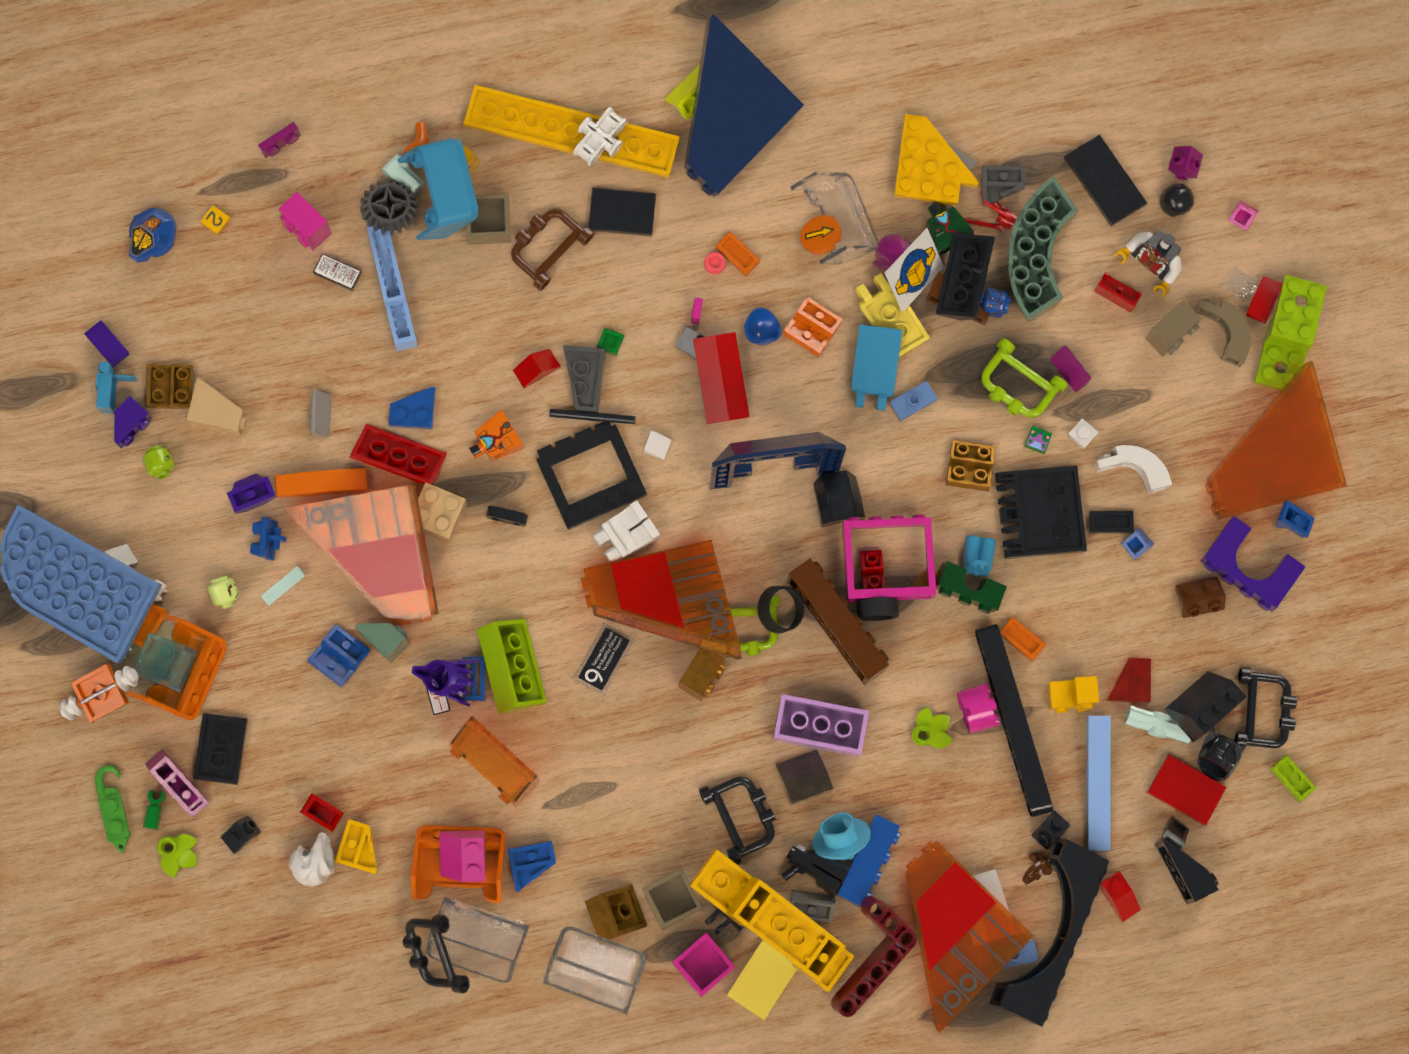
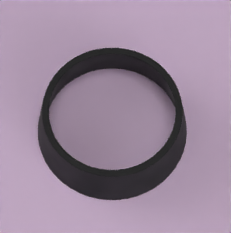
M778 585L771 586L759 598L758 616L762 625L770 632L784 633L795 629L801 623L804 616V603L800 594L793 588ZM781 589L786 590L795 602L796 614L789 628L778 626L770 614L771 599Z

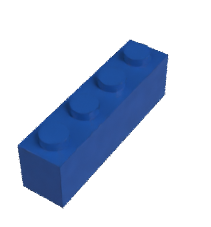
M875 814L869 826L871 830L870 840L863 849L856 853L836 895L837 897L861 908L862 900L872 896L873 893L869 892L872 884L877 885L882 875L879 869L882 863L887 864L892 854L888 850L892 843L896 845L901 835V832L898 831L899 825Z

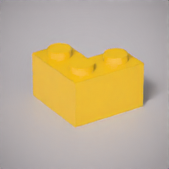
M1097 676L1075 677L1067 681L1049 682L1047 684L1049 711L1055 710V714L1068 713V709H1077V712H1089L1090 709H1093L1099 703Z

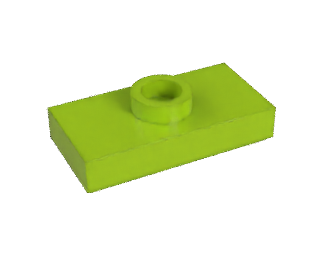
M1285 755L1269 769L1299 803L1316 789V786L1288 755Z

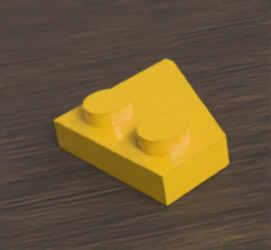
M348 819L335 863L377 875L370 825Z

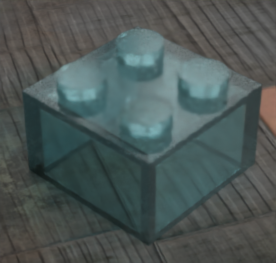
M148 633L134 669L138 673L139 678L181 693L197 651L186 645Z

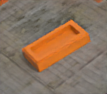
M731 232L715 245V249L745 277L760 263V259Z
M1013 616L1000 630L1002 638L1031 662L1046 645V643Z

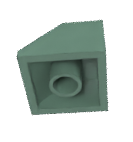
M364 623L355 626L359 634L390 663L409 645L406 640L408 636L399 625L394 627L390 623Z

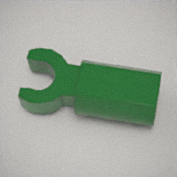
M150 790L148 792L150 805H147L143 828L158 830L162 812L160 806L166 799V793L161 792L160 798L155 800L153 798L154 791Z

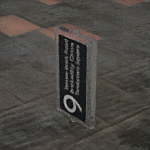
M603 623L576 671L573 680L586 686L587 690L592 689L605 696L635 639L623 633L621 629L617 630Z

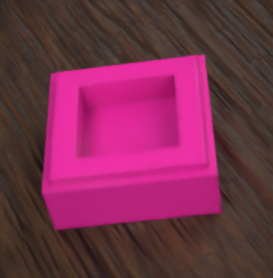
M702 298L694 299L691 317L692 324H700Z

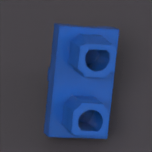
M262 518V521L253 523L252 532L254 535L260 536V543L251 544V554L266 560L275 559V550H279L280 543H286L287 537L281 536V528H277V521L270 520V518Z

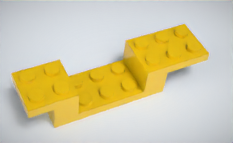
M714 849L688 885L740 926L748 928L792 962L793 967L828 993L855 957L845 949L846 946L763 881L749 875L717 849Z

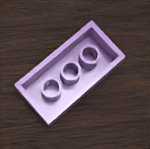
M782 694L773 741L860 757L869 711Z

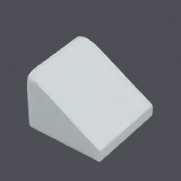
M651 430L644 453L665 460L672 440Z

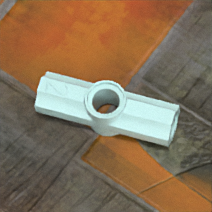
M1134 706L1129 707L1125 718V725L1145 730L1148 734L1155 737H1167L1186 744L1190 743L1191 739L1170 715L1157 711L1150 712Z

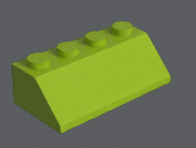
M526 619L492 622L477 629L498 714L516 712L546 704L547 699Z

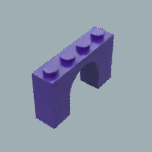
M1233 516L1200 561L1204 563L1203 566L1207 570L1221 575V579L1229 585L1234 584L1238 587L1242 595L1255 599L1260 608L1272 612L1279 606L1306 566L1287 554L1282 558L1270 577L1255 580L1245 576L1237 566L1236 553L1238 547L1252 528Z

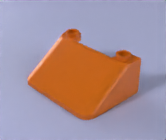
M424 825L418 828L411 869L412 899L423 900L429 898L432 893V886L483 888V896L486 901L502 903L505 833L498 828ZM485 830V881L461 882L441 876L439 832Z

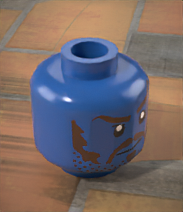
M988 288L985 294H982L980 306L989 316L1001 318L1003 314L1007 315L1010 298L1007 297L1006 291Z

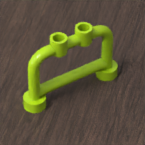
M1001 338L998 342L997 347L999 350L987 364L981 375L983 386L991 392L988 397L992 401L999 404L1002 400L1008 404L1006 410L1014 416L1020 413L1028 418L1040 416L1058 392L1063 393L1068 387L1067 382L1059 376L1054 375L1051 381L1048 382L1013 357L1011 354L1016 347L1005 338ZM1001 360L1007 362L1047 391L1035 409H1028L1018 399L1011 397L1004 389L990 381V375Z
M773 596L770 602V614L778 625L776 606L781 605L780 596ZM707 601L697 602V608L706 606ZM758 607L721 609V611L730 610V612L724 613L726 618L758 616ZM703 611L702 616L708 615L711 611ZM708 617L703 618V628L712 627ZM712 629L704 630L706 646L716 653H725V657H738V652L747 651V656L760 655V650L770 649L778 640V634L770 632V636L766 641L730 643L711 648V646L717 645L713 641V636L709 635L712 633Z

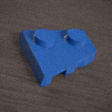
M430 387L391 403L389 427L433 429L436 388Z

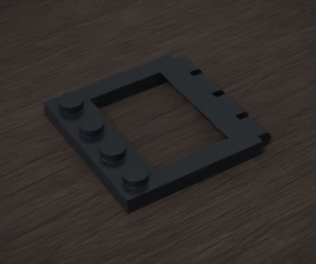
M601 422L594 425L597 433H593L591 427L575 433L576 442H573L572 437L568 436L555 442L557 447L555 451L551 444L537 450L539 458L536 461L567 530L647 496V492L616 424L611 426L610 422ZM611 441L628 479L569 505L551 466Z

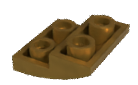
M148 364L146 371L145 408L189 409L192 400L193 365Z
M952 440L946 485L989 492L995 446Z

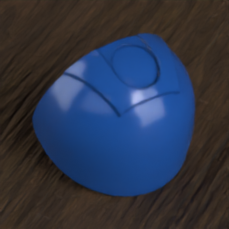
M758 307L747 317L744 329L746 337L751 343L768 345L781 337L779 321L768 309Z

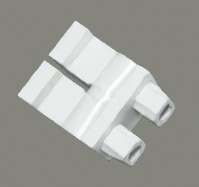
M637 500L618 515L603 523L601 529L593 535V539L599 547L608 541L612 545L611 549L604 552L610 564L620 559L624 561L660 539V533L652 521L647 519V514Z

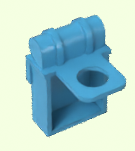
M101 362L98 366L100 373L96 374V389L98 391L96 407L101 413L114 414L117 381L137 382L138 379L130 375H114L113 367L108 362Z

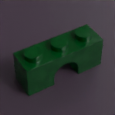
M948 561L941 564L935 580L936 589L939 590L938 594L949 598L951 596L956 597L959 603L967 606L973 604L978 607L979 611L986 614L999 610L1007 586L986 578L981 580L977 590L973 591L965 584L967 569Z

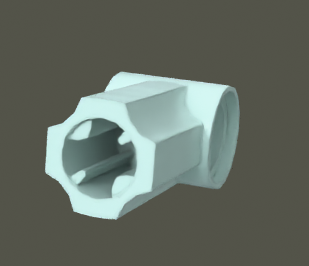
M396 154L381 168L382 172L392 182L395 179L399 185L404 182V189L411 187L410 194L417 195L425 185L424 181L410 169L407 163H398L397 159L400 156Z

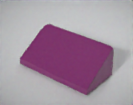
M1064 345L1051 357V362L1075 392H1078L1090 382V375L1067 346Z

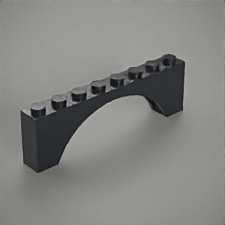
M1057 837L1048 856L1057 873L1062 892V915L1057 935L1047 954L1029 972L1013 980L997 982L989 1004L1043 1027L1044 1022L1048 1019L1050 1007L1057 996L1058 987L1065 976L1066 967L1074 954L1075 945L1082 934L1083 925L1090 914L1091 905L1099 892V885L1107 872L1109 860L1068 839Z

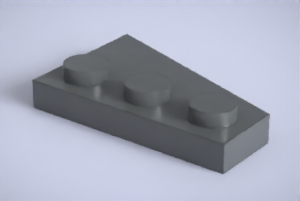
M563 346L576 411L598 413L606 350Z

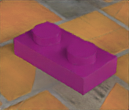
M292 122L258 146L265 158L268 156L272 157L278 154L285 145L295 143L301 134L296 124Z

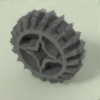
M386 179L385 184L378 180L377 187L370 185V191L365 190L364 197L361 198L362 205L360 206V211L363 213L362 218L366 221L367 226H373L375 232L381 229L382 235L389 231L391 236L395 230L401 234L402 227L408 230L409 223L414 224V217L418 215V202L416 201V195L410 194L411 187L404 189V182L398 185L396 179L393 183H389V180ZM388 201L390 202V206H392L391 213H389V208H387Z

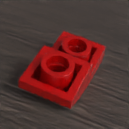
M1263 276L1246 316L1266 324L1279 296L1282 283Z
M882 550L860 551L863 589L886 588Z

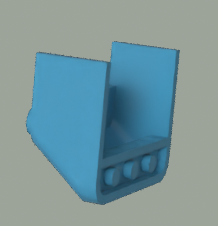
M450 138L417 146L397 159L398 163H412L415 168L424 167L433 207L428 209L425 215L428 229L417 235V240L446 239L476 220L478 205L463 145L459 139Z

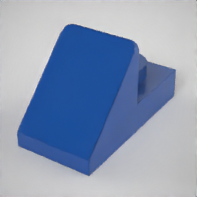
M1285 500L1275 527L1289 529L1302 538H1308L1315 518Z

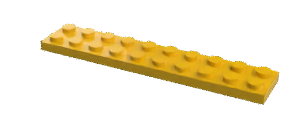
M474 85L463 124L464 127L573 154L578 143L586 136L584 133L580 134L578 132L582 122L587 117H591L592 122L596 124L601 116ZM627 123L623 130L615 137L616 140L623 142L616 155L611 157L609 152L605 150L598 158V161L669 178L680 136Z

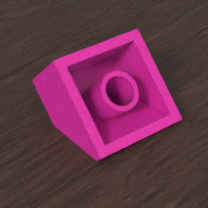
M485 830L440 831L441 876L461 882L485 881Z

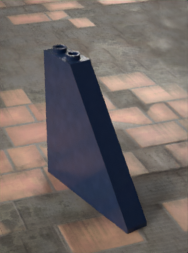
M714 14L706 22L684 168L687 170L686 174L693 181L697 180L702 185L701 189L708 196L716 197L804 104Z

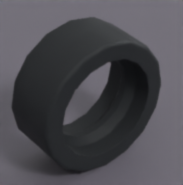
M867 598L856 602L857 616L862 621H882L899 617L898 600L896 598Z

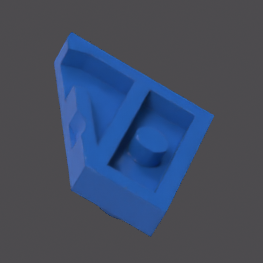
M552 840L508 849L516 892L522 890L523 887L556 864Z

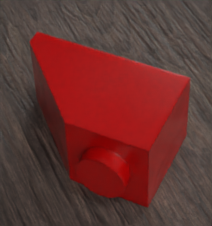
M1120 871L1100 883V890L1122 922L1141 910L1132 888Z

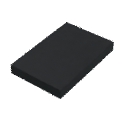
M592 188L588 227L592 231L652 237L656 194Z
M203 713L193 775L194 780L238 785L248 723L247 718Z

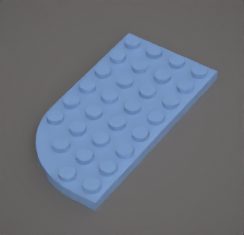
M17 505L4 531L0 551H2L1 575L12 593V598L29 613L114 662L122 664L162 584L29 509Z

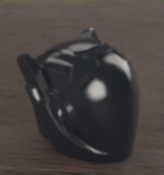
M1212 728L1208 736L1205 737L1197 763L1208 777L1216 781H1224L1230 777L1238 766L1246 744H1242L1240 747L1231 737L1223 734H1214L1215 728Z

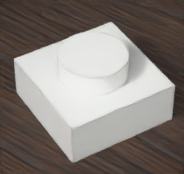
M1082 418L1067 436L1084 450L1099 432Z

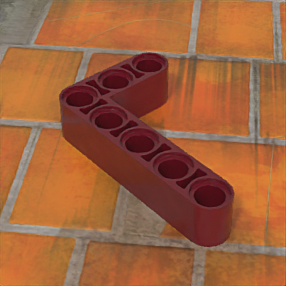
M868 896L862 900L861 911L886 937L833 996L831 1000L832 1008L844 1017L853 1016L917 943L915 932L884 902L873 896ZM877 904L876 910L871 913V907ZM891 918L890 926L886 927L887 920ZM906 933V939L901 942V936ZM892 950L891 956L886 959L887 952ZM877 966L876 973L871 975L872 969ZM862 983V989L856 992L857 986ZM847 1000V1006L841 1009L842 1003Z

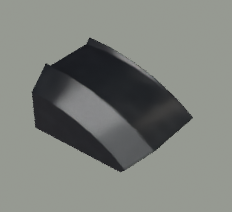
M847 470L821 474L813 483L821 528L841 524L850 517H859L860 520L865 519L860 490L855 475Z

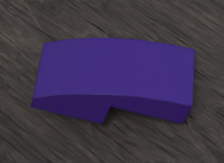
M101 320L84 333L113 368L130 355Z

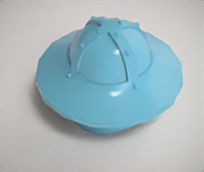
M840 812L827 818L820 824V829L813 837L812 846L816 854L823 858L843 861L847 859L853 860L855 854L867 845L870 840L871 830L866 822L853 818L848 813Z

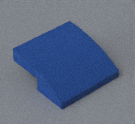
M335 624L322 639V643L310 655L307 662L342 688L371 650Z

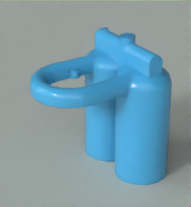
M972 535L966 536L962 565L967 569V574H974V577H978V575L989 577V571L993 567L995 539L980 538Z

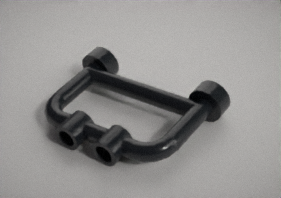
M1241 666L1238 672L1239 684L1248 685L1245 732L1237 731L1234 740L1240 747L1242 744H1246V746L1279 748L1287 742L1289 731H1294L1296 720L1290 717V709L1296 708L1297 697L1291 696V685L1285 677L1277 674L1251 672L1250 667ZM1257 681L1280 684L1283 690L1280 701L1282 708L1279 720L1280 736L1276 740L1254 738Z
M740 776L711 789L707 785L698 789L705 805L714 802L734 845V847L727 849L726 852L729 859L735 864L742 863V857L760 850L772 842L775 835L772 822L776 818L772 809L766 810L763 804L766 796L762 788L756 789L750 779ZM740 785L745 786L748 790L750 799L766 830L764 838L745 847L720 795Z
M434 915L432 919H410L406 923V936L403 938V946L406 949H411L413 952L409 960L411 968L418 969L422 979L430 986L451 988L454 993H466L470 986L469 978L466 975H455L441 934L446 933L449 929L450 922L446 915ZM414 927L430 928L447 979L435 978L429 973L427 968L428 958L422 954L420 948L422 940L420 936L416 935Z

